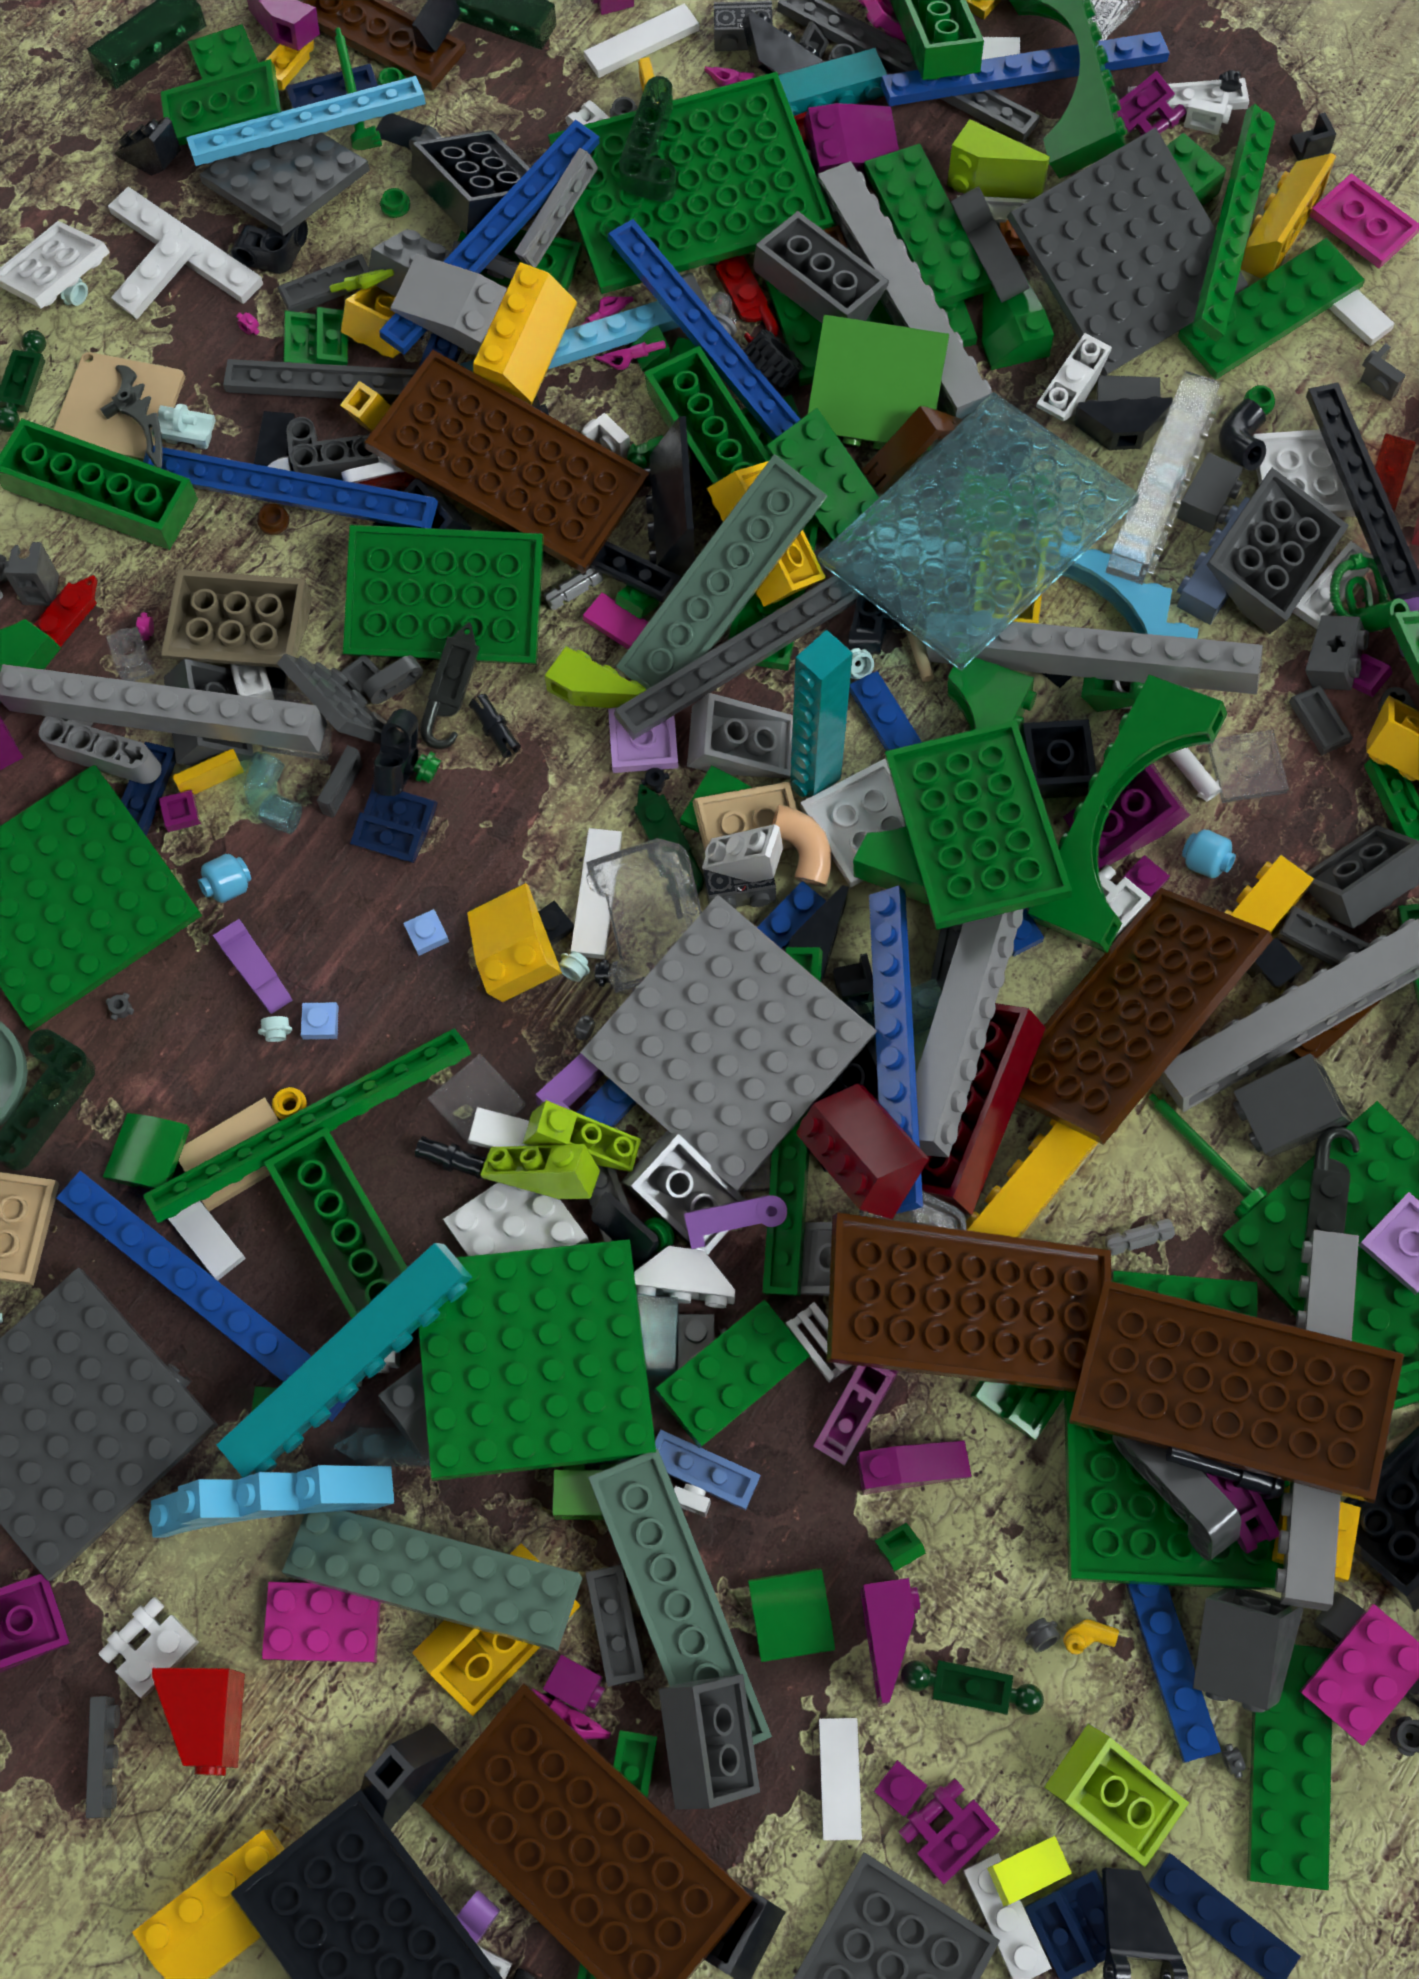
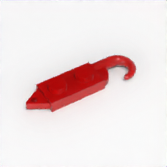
M736 256L719 261V265H716V275L739 319L745 322L763 321L767 331L772 332L777 337L779 332L778 324L745 257ZM749 333L744 334V338L748 343L754 339Z
M95 575L75 584L68 582L34 623V626L49 635L60 647L97 604L94 599L98 581Z

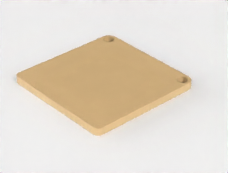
M92 352L84 353L78 364L54 430L143 462L147 444L144 431L139 423L121 412L107 419L100 410L113 401L111 397H114L121 387L122 379L120 373L116 370V366H128L136 373L137 378L132 387L142 383L145 384L140 399L142 400L150 396L151 401L147 415L157 413V416L160 405L175 407L185 380L184 372L180 369ZM89 358L93 359L91 362H85ZM152 435L153 445L155 446V438Z

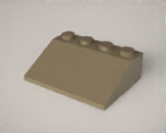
M178 569L161 657L163 659L183 660L185 658L200 662L280 668L277 662L284 654L296 657L307 629L312 597L306 580Z

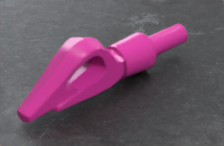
M707 66L704 68V71L720 87L756 77L754 73H740L728 68H711Z
M603 297L598 304V311L586 317L583 324L617 314L627 304L633 302V297Z
M664 340L648 345L643 342L631 346V348L603 354V356H595V358L617 370H624L629 367L633 358L646 357L649 355V352L666 348V343ZM616 358H623L620 365L614 364L612 361H615Z
M532 1688L539 1697L584 1739L610 1738L611 1732L603 1729L594 1720L577 1710L570 1709L568 1705L555 1698L552 1700Z

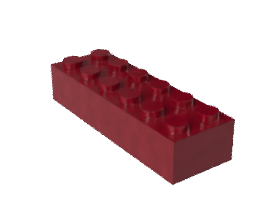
M995 1003V1014L990 1019L986 1032V1044L981 1049L977 1062L976 1077L972 1080L967 1095V1107L962 1112L958 1125L957 1140L952 1145L949 1157L927 1156L929 1160L921 1172L923 1205L968 1215L973 1214L1046 1029L1029 1008Z

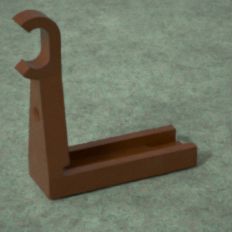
M920 406L862 471L865 475H868L867 478L876 487L877 493L886 494L937 438L938 440L960 437L978 439L990 430L992 424L986 416L980 418L977 423L971 413L964 419L929 407Z

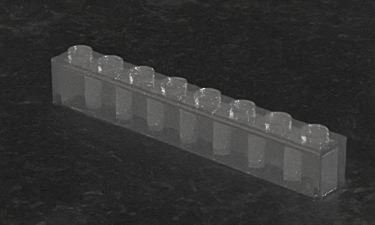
M1185 370L1111 552L1105 573L1143 585L1147 573L1154 574L1160 555L1155 554L1156 549L1163 551L1169 532L1164 530L1165 526L1172 527L1178 508L1173 506L1175 503H1182L1187 489V485L1182 483L1184 480L1190 482L1196 463L1191 460L1193 457L1199 459L1205 440L1200 439L1201 435L1208 436L1214 420L1209 415L1210 413L1216 415L1220 406L1222 396L1217 395L1221 384L1220 381Z

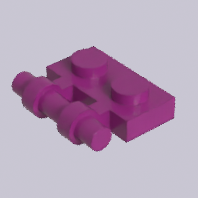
M1155 71L1119 100L1121 110L1117 111V115L1122 117L1127 134L1136 128L1140 132V136L1155 127L1159 134H1161L1166 129H1172L1179 124V119L1187 113L1182 104L1177 105L1174 109L1169 106L1168 102L1173 99L1175 93L1158 71ZM1157 111L1161 119L1151 126L1147 118Z
M955 1778L944 1788L939 1786L932 1793L934 1798L919 1812L914 1810L907 1817L909 1822L898 1831L908 1844L919 1833L922 1835L927 1843L916 1854L943 1885L1000 1831L998 1826L974 1799L963 1809L955 1802V1799L965 1790ZM946 1810L952 1819L936 1834L929 1824L941 1812Z

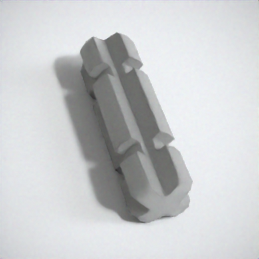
M589 567L585 574L578 573L558 585V590L553 588L545 593V601L552 610H556L564 605L563 601L569 602L589 590V585L594 587L602 582L603 575L601 572Z
M1164 1219L1157 1221L1154 1226L1150 1223L1126 1230L1123 1235L1120 1233L1108 1235L1105 1239V1245L1107 1250H1111V1255L1114 1256L1124 1253L1125 1249L1131 1251L1155 1244L1158 1239L1160 1242L1172 1239L1175 1235V1230L1171 1220Z

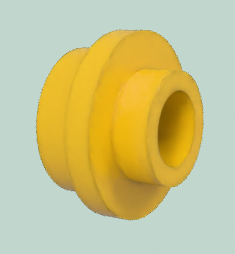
M292 1087L280 1090L272 1100V1110L280 1120H284L307 1107L305 1095L300 1090ZM295 1101L296 1106L294 1109L289 1111L284 1109L287 1102Z

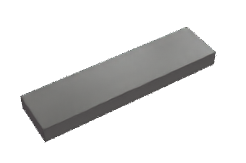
M581 148L578 149L514 252L522 263L537 267L598 169V166L587 151Z

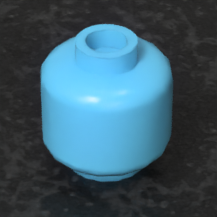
M1205 829L1197 834L1192 833L1182 851V857L1185 858L1187 868L1208 878H1216L1223 871L1228 873L1236 858V855L1232 853V842L1230 839Z
M223 854L202 865V878L198 879V884L206 898L212 896L217 902L225 903L247 891L251 875L241 857L235 858L231 854Z

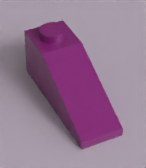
M857 1366L813 1447L845 1466L899 1371Z
M965 1440L893 1446L862 1451L857 1456L863 1495L972 1477Z

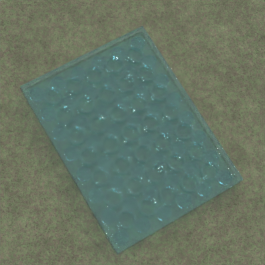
M993 392L958 424L952 432L944 437L818 554V560L820 564L962 671L1139 501V493Z

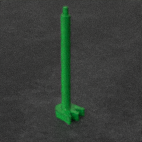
M336 28L335 43L346 92L350 94L357 92L345 36L342 35L340 28ZM364 121L354 124L355 132L350 136L353 149L362 151L382 146L380 132L376 131L374 125L365 128Z
M1154 1093L1148 1097L1155 1104V1109L1245 1198L1233 1212L1239 1219L1244 1217L1268 1196L1269 1193L1262 1186L1253 1190L1163 1098L1160 1100Z

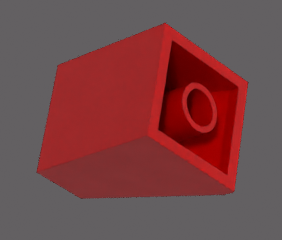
M152 1668V1678L182 1765L195 1767L194 1775L226 1776L227 1768H238L245 1673L229 1668Z

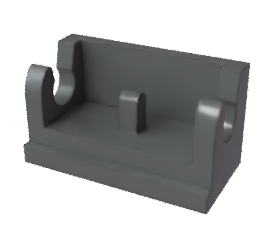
M32 542L29 549L30 555L25 559H20V548L18 545H15L10 553L9 566L5 567L4 570L6 577L23 605L49 606L56 598L59 574L41 542Z

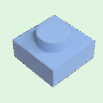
M434 909L403 923L418 956L449 942L448 936Z
M337 1002L302 1003L301 1037L303 1040L337 1039L339 1011Z

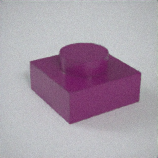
M1363 653L1360 657V675L1358 678H1354L1352 688L1374 697L1393 672L1390 665Z
M192 790L159 798L168 833L201 824Z
M1144 855L1124 877L1152 898L1168 882L1170 875Z
M896 1760L873 1792L901 1816L905 1817L928 1785Z

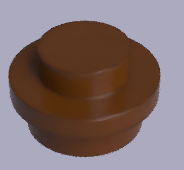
M277 504L265 505L261 508L257 517L259 528L269 535L282 533L287 529L290 521L287 511Z

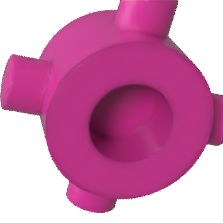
M239 312L236 317L239 319L237 325L243 332L248 335L252 333L257 335L260 332L258 329L259 323L251 314L247 312L244 314Z
M143 612L141 617L137 618L136 630L138 636H143L145 641L150 640V636H153L154 621L152 617H147V613Z

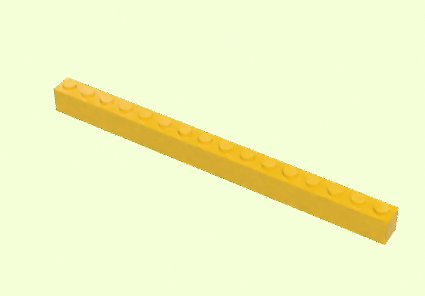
M1282 855L1273 864L1267 861L1256 875V878L1259 879L1257 884L1253 888L1247 885L1236 899V902L1239 903L1237 908L1233 912L1227 909L1224 913L1269 930L1272 934L1288 915L1292 907L1307 892L1314 878ZM1051 1119L1049 1124L1053 1128L1046 1136L1042 1133L1038 1134L1028 1147V1150L1032 1152L1024 1162L1018 1159L1006 1174L1010 1178L1002 1188L996 1185L984 1200L988 1204L981 1214L974 1211L962 1228L968 1231L1020 1238L1096 1147L1098 1142Z

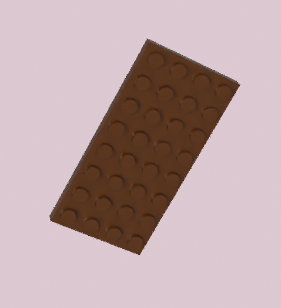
M435 350L430 352L365 441V449L504 529L510 532L543 534V551L585 574L648 481L650 474L648 471Z
M1160 888L1111 945L1108 953H1105L1044 1024L1046 1027L1017 1101L1104 1145L1271 943L1273 938L1270 931Z
M837 1212L832 1216L827 1362L1077 1392L1104 1280L1111 1281V1250Z
M1104 1280L1069 1423L1168 1449L1170 1446L1229 1466L1374 1504L1404 1354Z
M524 1683L421 1805L596 1979H689L754 1898Z

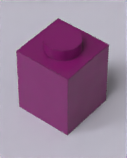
M560 1655L543 1690L586 1713L588 1707L596 1708L605 1688L600 1686L603 1680L601 1676Z

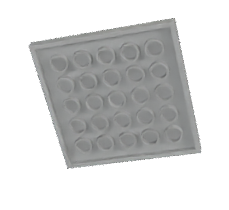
M717 895L580 1053L670 1133H679L711 1165V1169L736 1191H739L810 1110L812 1105L816 1103L870 1041L877 1030L721 896Z

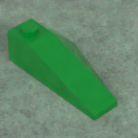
M1029 282V289L1003 303L1000 302L992 285L990 291L983 293L982 348L990 370L1050 356L1054 333L1045 309Z

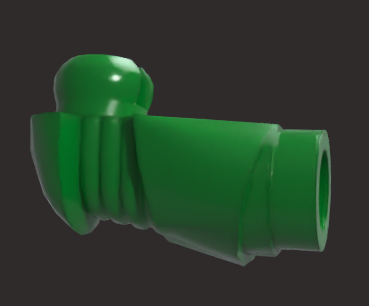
M659 435L640 445L631 444L627 452V460L642 469L647 468V463L650 464L651 452L664 436Z

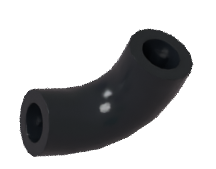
M1246 398L1238 404L1224 420L1219 434V444L1223 455L1232 463L1249 471L1257 469L1262 464L1267 451L1264 441L1252 437L1253 433L1266 421L1264 411L1255 401Z

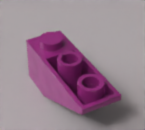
M247 0L251 14L276 43L299 51L320 35L317 11L314 6L298 0Z

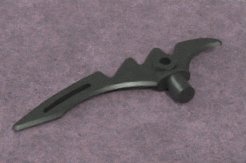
M117 365L116 370L120 373L122 379L121 387L118 393L111 397L113 401L100 410L107 419L121 412L136 420L146 437V453L154 466L161 468L163 451L160 423L157 413L147 415L151 397L147 396L141 400L145 384L142 383L132 387L137 378L136 373L128 366ZM150 427L153 428L154 438H155V452H154V453H153V441H152V435H151Z

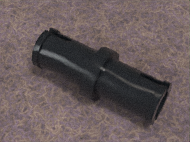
M487 694L478 695L477 698L482 703L483 708L480 707L475 699L471 700L469 707L483 725L482 731L487 737H491L501 752L502 757H511L512 753L506 744L508 743L515 753L520 750L521 745L506 726L508 723L506 718L498 714Z
M422 1136L415 1149L416 1158H422L442 1165L443 1170L451 1172L454 1169L475 1176L478 1179L482 1178L480 1174L487 1157H481L461 1150L460 1145L452 1143L449 1146Z

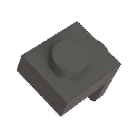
M1385 343L1378 352L1375 350L1371 351L1364 360L1362 366L1365 367L1360 381L1368 385L1375 393L1391 401L1398 393L1406 375L1385 361L1391 346Z

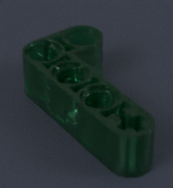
M663 76L652 77L646 83L619 161L621 188L628 194L659 202L669 201L676 194V170L674 165L667 160L656 158L673 110V86L670 80Z
M48 1029L36 1031L28 1041L30 1053L46 1070L0 1130V1162L12 1171H19L30 1164L95 1075L96 1068L94 1063L79 1047ZM55 1044L50 1053L42 1055L47 1045ZM82 1061V1065L78 1070L69 1072L73 1063ZM61 1089L56 1099L48 1100L53 1090ZM40 1117L35 1127L27 1129V1125L32 1118ZM21 1133L26 1137L25 1140L20 1137ZM11 1148L16 1150L13 1154L8 1152Z

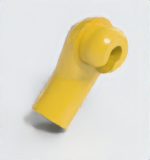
M1084 1619L1067 1630L1063 1642L1066 1650L1075 1655L1081 1654L1083 1649L1095 1641L1114 1648L1118 1639L1119 1629L1090 1619Z

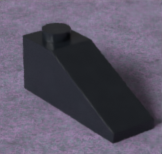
M842 885L791 936L788 946L821 948L823 951L821 983L824 980L848 900L849 887ZM782 946L781 949L786 952V947Z

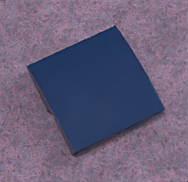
M373 783L364 813L360 812L350 844L414 863L430 828L438 802L404 791L396 796H383L375 792Z
M1097 1868L1024 1907L1059 1979H1072L1105 1961L1106 1933L1103 1880Z

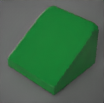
M658 325L651 328L630 345L631 348V346L643 342L648 345L663 340L666 343V348L649 352V355L646 357L636 358L642 372L666 362L670 356L669 345Z

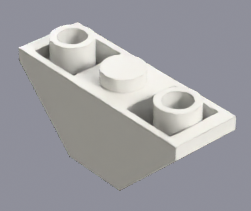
M1084 333L1037 402L1036 407L1062 421L1074 416L1078 402H1085L1091 393L1112 347Z
M773 824L712 838L705 850L706 857L702 869L748 882L774 878L783 850L780 827Z
M668 1246L634 1272L638 1298L655 1299L656 1295L670 1296V1301L681 1304H689L691 1299L705 1301L706 1306L714 1308H726L727 1304L735 1303V1289L704 1250Z

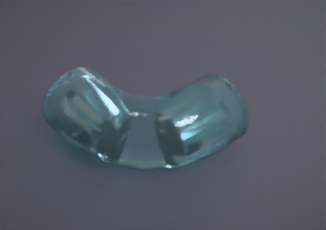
M255 752L248 765L244 780L247 805L260 821L276 830L292 834L300 822L302 805L299 802L284 798L277 791V784L285 765L269 754Z

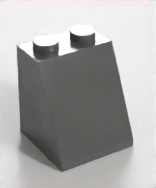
M1311 1053L1234 1091L1238 1101L1233 1102V1105L1241 1120H1248L1253 1132L1249 1133L1252 1144L1258 1153L1263 1151L1269 1157L1314 1141L1326 1129L1331 1127L1346 1128L1352 1123L1323 1064Z
M1223 1588L1207 1597L1193 1688L1206 1692L1205 1695L1213 1700L1227 1701L1231 1699L1240 1702L1244 1709L1253 1712H1265V1710H1269L1276 1705L1281 1698L1303 1614V1607L1280 1604L1281 1598L1251 1589Z

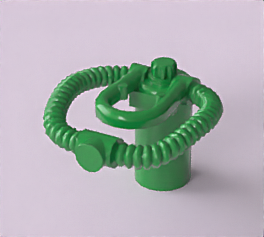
M1363 553L1350 555L1348 560L1336 567L1331 578L1329 595L1330 599H1332L1330 602L1334 606L1333 610H1335L1337 616L1360 617L1364 629L1368 633L1390 628L1389 618L1394 613L1410 611L1408 604L1400 598L1389 601L1387 589L1374 559L1366 558L1363 556ZM1368 567L1372 569L1379 604L1373 605L1372 589L1368 581L1363 577L1356 576L1349 579L1345 586L1348 613L1342 607L1340 592H1338L1340 590L1341 578L1348 570H1360ZM1356 583L1363 588L1364 598L1362 602H1365V607L1358 609L1356 608V600L1353 596V586Z

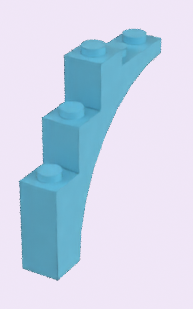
M1064 543L1048 544L1045 571L1068 577L1091 588L1117 609L1127 620L1134 633L1195 639L1198 637L1199 628L1190 627L1185 623H1167L1172 594L1171 588L1163 587L1157 583H1140L1146 549L1137 548L1131 544H1114L1112 554H1107L1097 549L1085 550L1074 548Z
M318 1465L297 1473L258 1472L238 1480L198 1479L178 1486L177 1492L151 1500L149 1521L152 1526V1537L166 1538L201 1528L260 1518L318 1512L378 1509L394 1504L391 1466Z

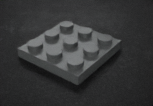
M288 654L282 656L277 665L305 696L316 705L318 710L338 732L381 745V732L386 721L379 714L371 712L365 706L368 703L367 700L359 692L351 690L345 684L348 680L336 668L329 670L319 662L313 664L303 656L299 658Z

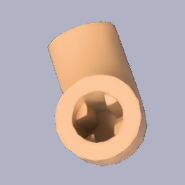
M778 804L771 825L775 824L780 827L782 840L792 843L798 851L799 858L794 879L811 885L827 886L831 870V848L825 831L812 817L794 808Z

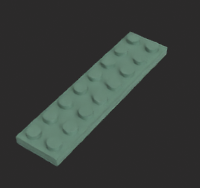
M774 454L616 667L630 679L642 684L647 690L710 652L828 495Z
M658 1448L656 1453L640 1455L588 1477L669 1686L743 1674L753 1745L771 1738L772 1735Z
M347 1511L304 1514L282 1573L287 1577L554 1651L559 1649L582 1580V1576L578 1572Z

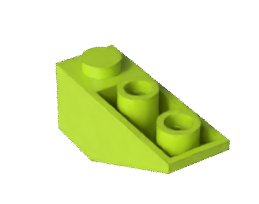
M565 646L544 675L547 691L573 706L618 708L646 691V688L635 680L628 681L619 676L618 672L608 665L601 666L592 661L587 653L581 650L574 651Z
M546 1100L532 1112L522 1144L527 1146L585 1144L597 1165L631 1172L641 1139Z
M585 1144L505 1146L490 1148L480 1175L484 1179L556 1199H591L600 1169Z

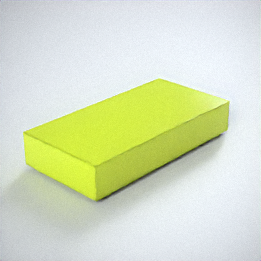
M1055 1836L1049 1837L987 1868L1003 1906L1010 1905L1072 1874Z

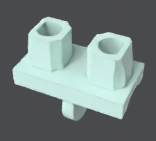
M177 404L175 408L160 405L158 411L161 435L167 443L177 444L178 442L194 444L195 448L205 450L208 448L216 422L214 415L189 411L185 404Z

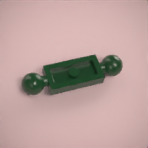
M29 330L23 334L21 345L24 351L12 350L1 381L0 430L3 432L15 430L20 421L17 411H29L46 361L41 353L46 348V339L37 330Z
M918 1660L908 1662L901 1671V1680L907 1689L919 1692L927 1687H933L931 1700L1003 1715H1008L1009 1703L1014 1704L1017 1710L1025 1715L1038 1713L1044 1704L1043 1693L1036 1685L1027 1683L1019 1686L1017 1689L1012 1688L1013 1675L941 1660L937 1661L936 1672L930 1671L924 1662Z

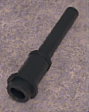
M1172 1446L1166 1451V1461L1233 1481L1234 1487L1260 1493L1266 1500L1278 1499L1283 1493L1285 1480L1229 1466Z

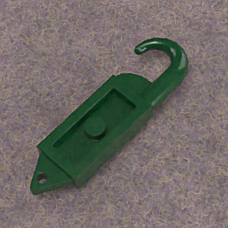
M639 784L637 806L633 807L634 813L661 867L671 872L686 869L692 882L691 887L684 892H678L670 885L666 887V890L676 900H692L703 889V874L664 794L659 796L644 785Z

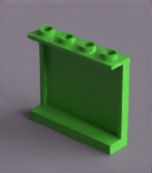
M824 315L808 414L815 408H818L837 437L843 438L842 444L861 446V441L874 443L873 449L880 450L920 406L937 410L949 334Z

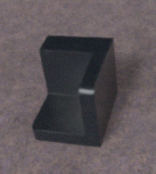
M1324 112L1318 114L1314 129L1292 135L1289 145L1298 161L1330 154L1337 134Z
M1276 937L1247 970V973L1251 978H1254L1261 972L1270 984L1277 989L1287 981L1290 983L1295 981L1304 968Z
M867 953L860 954L859 963L833 969L839 999L844 1003L849 1000L861 1003L874 1002L873 975Z

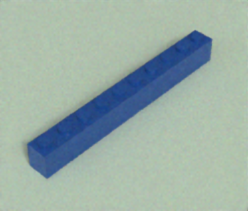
M79 1171L56 1197L71 1212L280 1381L285 1382L312 1357L82 1171ZM350 1399L344 1403L338 1401L329 1410L332 1413L328 1418L331 1422Z

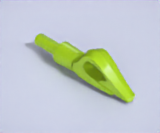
M379 269L357 276L346 277L344 282L332 284L329 288L332 293L345 289L348 292L359 288L368 289L393 276L394 271L393 269Z

